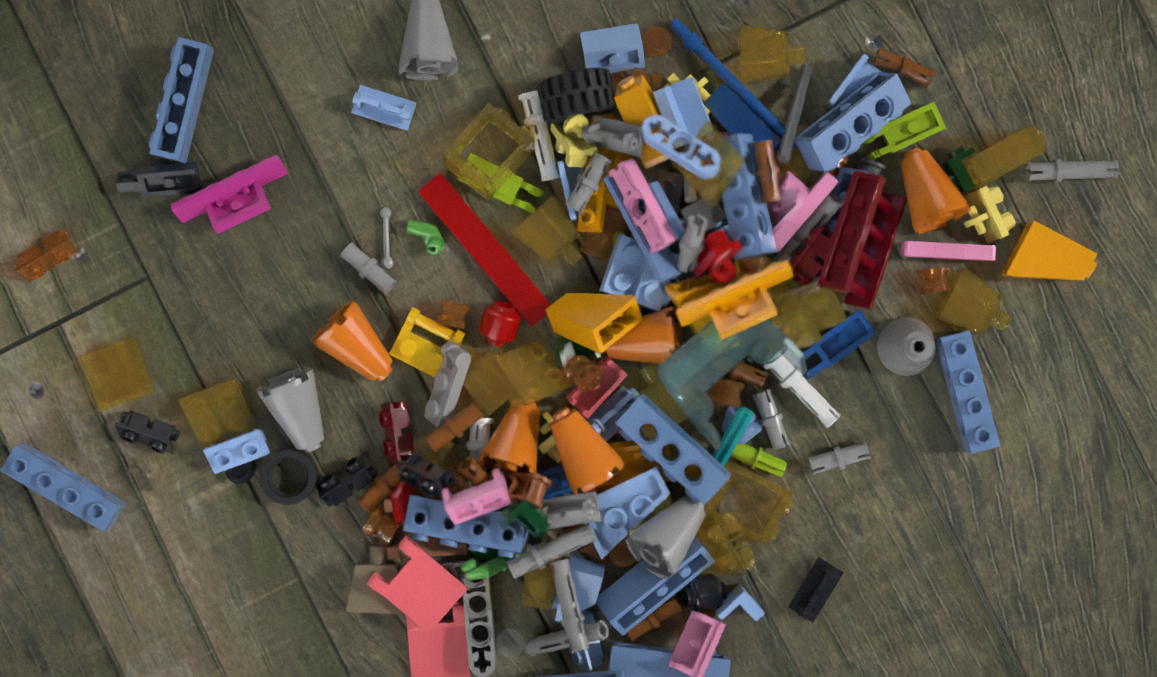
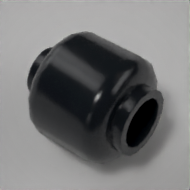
M713 573L698 575L681 589V600L684 607L699 613L716 611L727 597L724 582H720Z

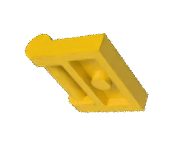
M412 307L389 355L436 377L444 357L441 353L442 347L412 333L414 325L447 341H453L459 347L466 333L460 330L455 332L420 314V310Z

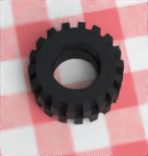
M597 67L570 71L546 78L537 84L543 119L547 123H564L568 117L579 114L584 115L588 119L595 115L608 113L617 106L614 100L615 93L610 70Z

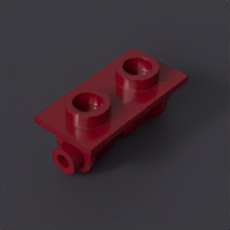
M827 225L821 226L819 229L814 227L804 241L808 244L802 253L797 251L789 261L792 274L798 275L796 281L803 286L812 283L823 267L815 258L818 255L824 261L826 259L834 234L832 231L829 234L825 233V230L828 228Z
M405 401L381 404L379 422L385 431L386 440L383 441L384 454L388 457L389 462H394L396 459L405 461L408 455L415 453L413 434H402L401 428L411 427L409 406H406Z

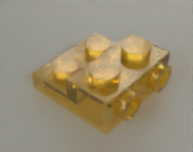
M818 281L771 299L778 314L771 317L776 330L782 328L779 331L785 346L792 345L795 351L823 340L820 333L821 330L847 321L845 311L834 290L820 287L817 285Z

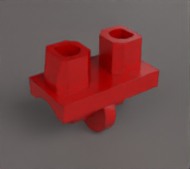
M724 230L708 234L704 239L706 244L702 252L698 254L697 261L699 265L693 273L696 279H700L705 273L710 272L715 282L721 285H728L735 279L737 273L731 260L742 247L738 240L729 243Z

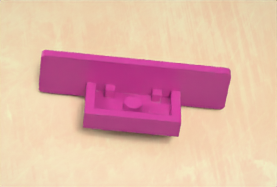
M278 155L265 158L256 165L238 171L220 182L208 185L203 190L190 196L182 197L179 201L171 204L170 207L182 223L207 212L213 229L219 234L270 210L271 207L262 186L288 174V171Z

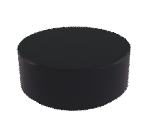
M252 460L225 470V474L231 482L243 484L253 478L256 466Z

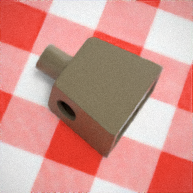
M370 545L369 562H358L355 564L346 612L403 614L388 599L367 584V580L375 571L388 583L399 572L400 563L387 562V546Z

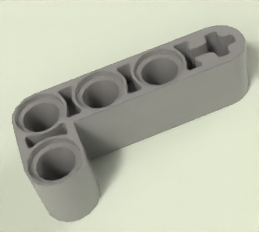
M470 558L476 561L478 567L484 564V562L476 558ZM470 559L440 562V565L450 569L453 575L468 587L467 591L463 594L469 668L477 677H487L493 673L497 662L490 578L480 580L466 579L464 577L465 573L461 570V565ZM476 595L481 596L485 599L486 606L480 610L474 609L470 604V598ZM477 625H483L488 629L489 635L484 639H478L473 635L472 629ZM485 647V660H490L486 668H481V663H476L479 660L480 648Z

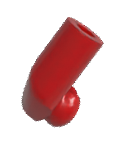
M400 481L391 493L390 499L395 523L405 522L407 505L410 495L413 496L415 493V485L408 486L403 481Z

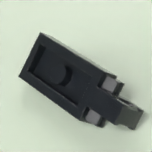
M197 162L137 167L117 174L116 185L119 193L135 191L137 194H142L143 198L196 193L202 190V181Z

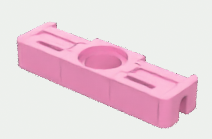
M631 159L620 162L617 165L618 168H614L609 172V177H613L625 198L623 203L635 226H640L652 248L649 251L651 253L661 251L676 240V236L635 160ZM639 199H642L646 205L645 213L639 208Z
M829 172L822 173L820 178L810 188V192L802 206L774 234L777 252L784 247L839 182Z
M903 241L901 242L900 257L990 262L995 261L996 246Z

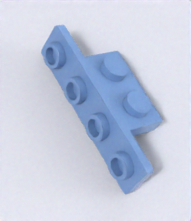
M609 174L605 176L604 181L657 280L663 282L679 276L682 272L677 268V262L669 246L654 253L649 251L652 248L640 226H635L623 203L625 198L613 177H609ZM659 182L649 183L648 186L676 236V240L673 242L675 243L685 235V230ZM639 199V208L645 213L646 205L642 199Z

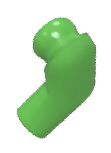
M409 219L406 233L422 237L426 245V251L429 254H439L444 248V239L438 228L433 224Z
M497 555L478 567L476 561L470 559L461 565V570L465 573L464 577L468 580L490 578L505 569L507 562L503 556Z

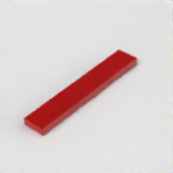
M439 173L423 186L418 193L507 299L516 307L529 325L533 327L547 315L546 309L551 306L550 302L444 176Z

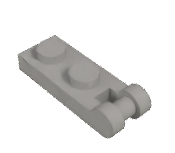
M453 341L446 342L441 348V353L444 357L439 373L435 377V385L430 400L425 408L424 417L437 428L446 423L445 419L447 417L453 416L471 362L470 354Z

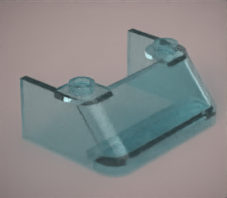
M769 319L725 339H721L713 320H711L666 359L659 368L658 374L664 388L687 419L717 450L722 445L717 430L707 421L713 414L714 406L705 391L749 354L760 364H771L783 355L802 375L807 372L805 355Z

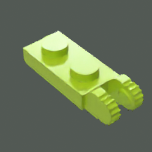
M932 102L886 123L881 127L880 133L866 139L861 145L873 142L876 138L883 136L887 146L876 149L867 155L869 160H874L889 152L891 154L947 128L935 102Z
M470 153L458 178L459 181L510 206L513 204L532 214L536 208L531 203L516 198L519 189L522 188L536 197H542L544 193L543 190L524 182L523 178Z

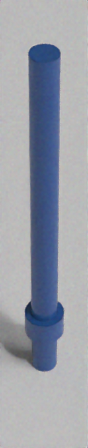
M677 18L669 24V27L683 41V46L691 54L695 53L782 140L785 126L703 45L704 41L695 32L691 33ZM795 141L793 143L792 150L797 147Z

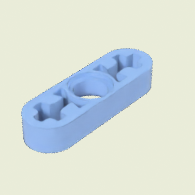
M653 115L643 122V140L648 145L700 178L709 179L717 175L720 169V155L715 149L662 116ZM661 127V134L655 133L651 135V128ZM677 141H685L689 144L690 148L685 153H677L673 150L672 146ZM696 149H697V157L694 155V152H695ZM708 158L712 160V166L706 165L701 167V160L706 161Z

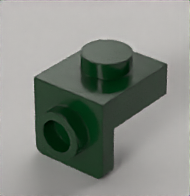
M963 146L947 154L950 160L943 163L948 173L947 176L961 194L976 187L961 161L976 152L974 147L967 150Z
M565 337L551 340L558 369L601 359L600 353Z
M526 499L520 505L514 501L502 513L505 519L499 524L504 529L516 517L536 539L551 526L547 521L548 516L537 506L533 507Z

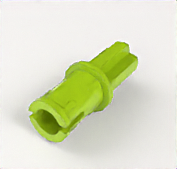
M738 443L731 457L751 465L753 470L756 467L777 477H781L784 474L787 466L786 461L763 452L761 447L756 449L747 444Z

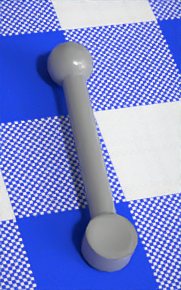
M383 207L380 210V215L383 218L384 257L381 259L380 264L383 269H389L393 266V260L390 258L389 217L391 216V210L388 207Z

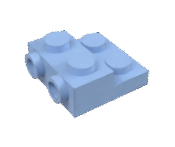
M618 235L599 291L606 294L633 295L636 297L638 306L651 311H660L661 307L665 308L670 301V297L665 291V285H668L671 279L659 282L637 241L625 235ZM672 253L677 262L679 255Z

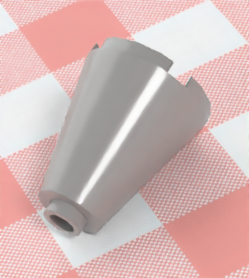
M413 0L410 3L399 60V73L406 72V78L432 81L438 80V74L446 73L447 77H450L458 71V60L439 0Z
M901 317L883 327L878 336L876 348L885 368L898 375L911 376L924 371L931 364L936 353V340L932 330L923 321L913 317Z
M306 367L307 372L301 373L300 368L285 372L268 380L270 386L263 389L261 384L256 389L259 398L297 450L303 449L305 453L321 447L320 442L324 440L315 375L311 367Z
M683 496L632 531L626 539V544L634 558L638 562L643 558L649 564L646 568L660 578L670 579L677 573L706 516L703 503L701 501L696 503L689 497Z

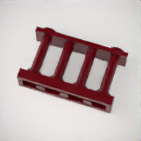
M854 170L817 285L825 289L847 293L844 299V304L872 310L907 198L883 193L882 189L886 179L881 175Z

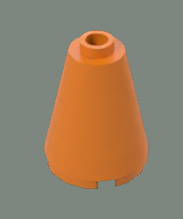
M915 148L904 154V159L900 164L912 227L915 233L918 231V234H923L946 226L945 222L954 217L956 221L971 210L966 199L928 150L921 151L920 148Z
M354 300L347 302L328 319L329 322L324 329L321 327L311 339V342L317 348L370 381L376 379L382 381L393 370L390 367L393 362L392 358Z
M675 306L660 309V311L642 316L643 320L603 353H607L610 359L673 366L682 365L683 360L678 358V355L684 354L682 326L680 321L674 320L673 314H676L677 308Z
M527 398L514 401L479 455L478 465L482 469H484V466L489 468L492 476V470L497 468L500 473L503 471L536 473L541 411L534 401Z
M565 407L552 415L554 420L550 423V427L569 488L573 494L578 493V488L586 492L599 486L613 477L612 469L617 466L620 471L624 467L625 463L622 458L576 409L569 410L568 407Z

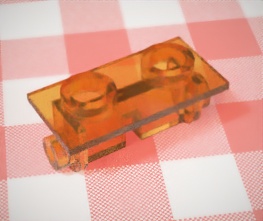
M57 230L40 241L44 248L42 252H40L38 246L34 245L18 254L17 259L13 261L17 267L14 270L28 282H31L34 279L41 278L47 271L58 264L67 262L79 250L69 242L71 239L65 230L61 232Z

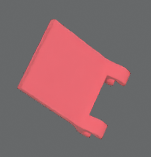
M406 535L399 543V548L411 558L389 583L375 571L367 580V584L388 599L429 634L467 591L468 587Z
M457 601L453 605V620H440L429 634L405 615L411 677H471L463 601Z

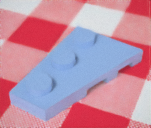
M657 466L597 494L602 521L589 524L597 541L593 543L601 560L670 494Z

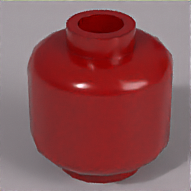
M494 301L492 305H488L483 309L479 332L486 338L487 344L502 347L504 343H510L515 340L521 317L515 311L516 307L503 301Z

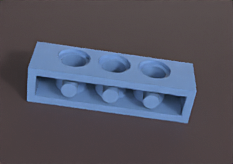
M878 72L794 139L808 169L823 172L833 170L846 155L856 152L860 148V144L866 139L880 133L881 127L902 115V111L911 104V101L898 74Z
M737 133L710 141L711 147L720 155V169L717 175L731 241L738 240L742 247L735 256V259H750L777 252L767 203H763L759 176L756 177L755 170H758L752 135Z
M970 330L936 337V346L964 452L973 454L1000 447Z
M643 393L615 423L619 427L618 432L629 442L634 440L641 447L640 452L651 462L656 460L663 467L662 472L673 482L678 480L686 488L684 492L696 503L701 501L705 505L731 476V473ZM646 423L652 424L656 428V436L652 438L645 436L642 432V425ZM666 444H674L679 450V456L675 458L668 457L664 452V446ZM690 464H695L700 467L702 475L698 478H692L687 474L686 467Z
M26 443L15 445L0 470L103 532L114 526L127 504Z

